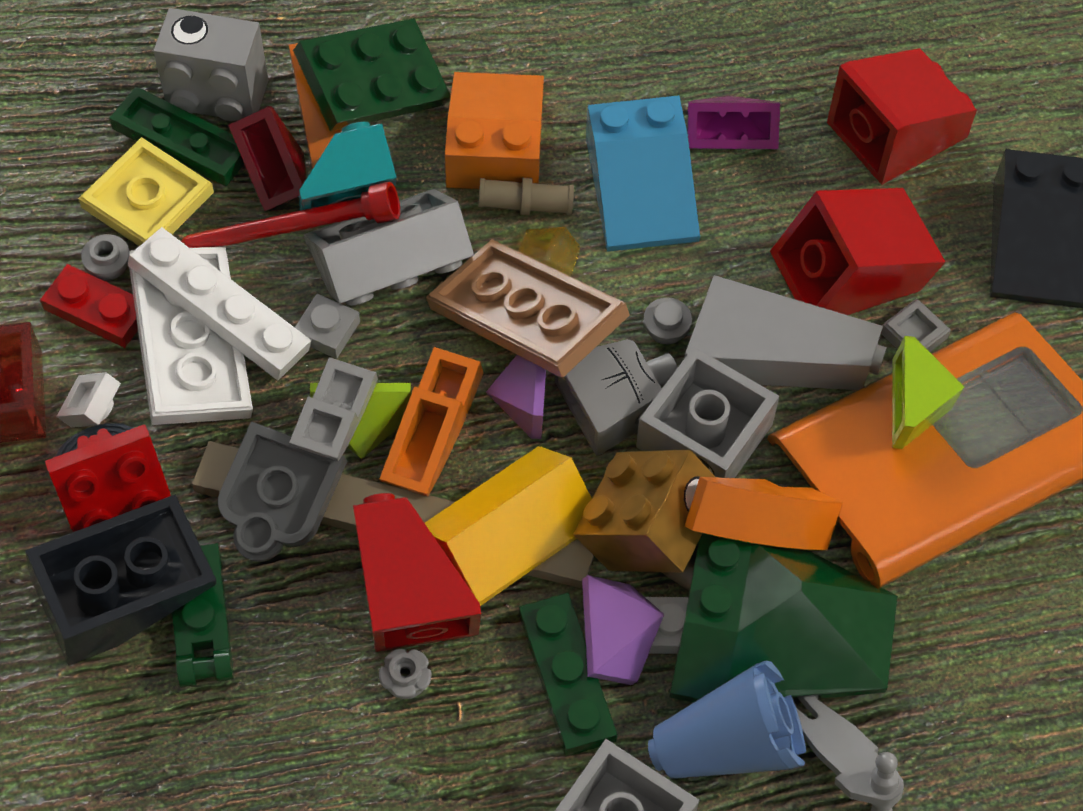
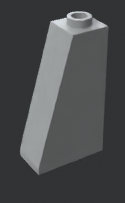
M714 275L684 359L691 349L696 347L759 385L859 390L864 387L868 372L878 375L887 347L877 344L883 328L881 325Z

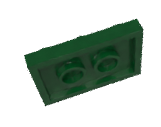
M415 18L302 40L293 49L330 132L342 129L356 122L365 121L370 123L444 106L451 98Z

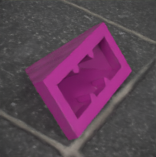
M736 96L688 101L687 134L689 148L779 149L780 102Z

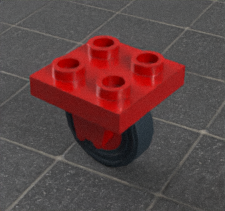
M105 423L88 427L69 438L60 447L54 458L45 461L72 532L171 496L145 424L136 428L122 423Z

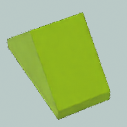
M904 336L892 359V448L903 449L953 408L965 388L912 336Z

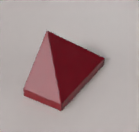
M268 106L229 124L228 126L264 211L272 210L299 198V190L307 179L304 151L274 108Z

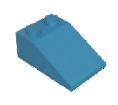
M679 95L588 105L586 143L607 252L699 242L700 231L688 134Z

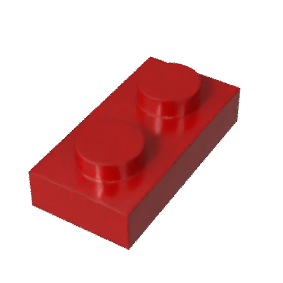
M66 264L40 299L45 311L123 348H126L138 331L133 294L69 264Z

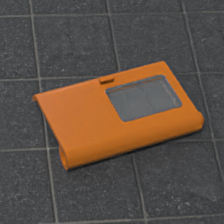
M1016 312L1009 314L931 353L965 388L953 408L903 449L892 448V373L768 435L767 440L772 446L778 444L812 488L843 502L837 520L852 538L851 555L858 572L863 579L869 581L876 588L883 587L1083 480V380L1021 314Z

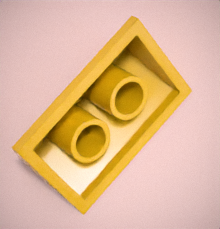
M538 446L426 521L425 525L481 606L577 538L573 533L583 516L584 508L592 498L571 457Z

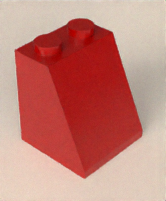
M921 48L848 61L840 65L827 123L879 183L883 185L968 138L977 109L973 106L969 96L964 92H960L945 76L941 66L937 62L932 61Z
M904 188L816 191L770 250L795 300L845 315H850L921 291L946 262Z
M380 493L364 498L363 504L353 505L375 652L479 635L481 621L480 603L408 498L395 499V495L392 493Z

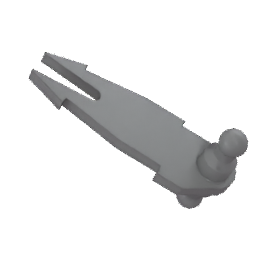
M818 695L797 696L816 718L814 720L809 719L796 708L804 740L816 756L837 775L835 777V785L850 799L871 803V811H893L892 807L899 802L904 791L903 779L896 770L898 762L895 755L891 752H882L878 755V747L855 725L820 702Z

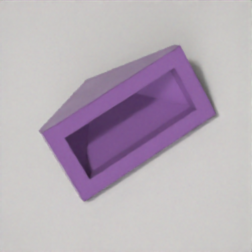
M516 355L486 393L531 439H541L546 370Z
M587 575L582 578L588 677L633 685L639 679L664 613L630 584Z

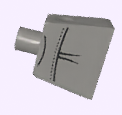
M626 339L595 347L563 378L555 375V383L593 452L598 456L638 431L639 418L678 367L674 358L669 353L646 362L636 343Z

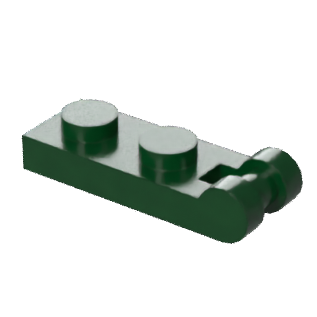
M218 543L200 545L216 578V585L172 612L176 668L180 688L196 686L197 680L216 677L218 682L234 680L221 553ZM213 648V656L195 658L194 651Z

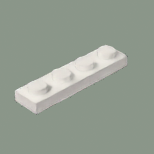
M163 227L129 255L128 266L276 380H279L309 351L311 340Z

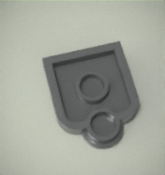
M251 421L218 496V507L222 516L235 526L233 538L239 553L248 560L264 562L274 558L282 550L283 546L299 547L308 543L315 536L346 466L347 460L344 456H341L339 461H335L293 447L289 443L292 436Z

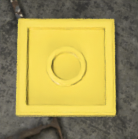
M141 137L78 199L82 209L140 246L161 227L173 234L214 193L210 181Z

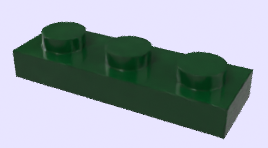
M137 86L109 117L113 130L135 141H138L141 137L188 168L224 186L230 183L244 165V161L231 133Z
M569 593L519 606L518 615L565 757L598 748L605 739L612 743L617 742L618 734L599 679L588 677L586 642Z

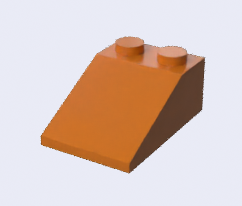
M454 72L445 145L446 188L479 189L480 178L522 182V178H532V183H539L544 76Z

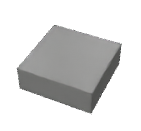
M916 298L882 325L881 334L897 349L904 336H912L931 352L948 339L951 329Z

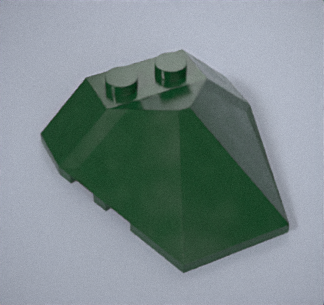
M702 533L695 547V562L669 698L696 702L745 670L766 660L776 666L784 679L774 683L778 692L783 697L819 694L820 699L886 692L889 680L897 595L883 588H876L869 581L808 550L762 545Z

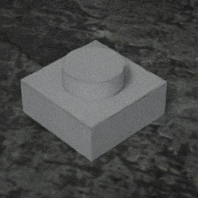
M316 294L295 328L311 340V348L337 359L359 325L360 316L358 311Z

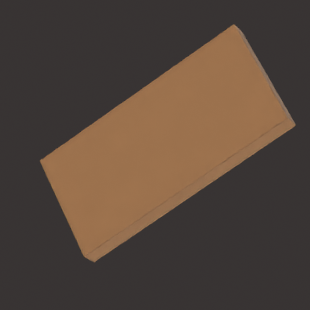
M493 239L426 297L431 310L561 378L568 374L630 316L625 302Z

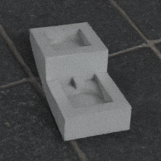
M329 357L313 398L307 397L290 439V445L339 461L351 441L378 381L377 373Z

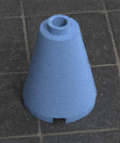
M767 660L757 663L655 726L653 730L654 739L648 741L649 755L654 767L658 771L664 770L673 779L792 770L804 766L805 761L797 756L806 753L802 726L792 696L783 697L774 684L784 680L776 666Z

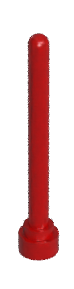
M385 182L371 185L368 191L362 192L361 198L189 234L183 237L181 242L189 248L224 247L366 217L368 221L375 220L377 223H384L400 218V201L393 183Z

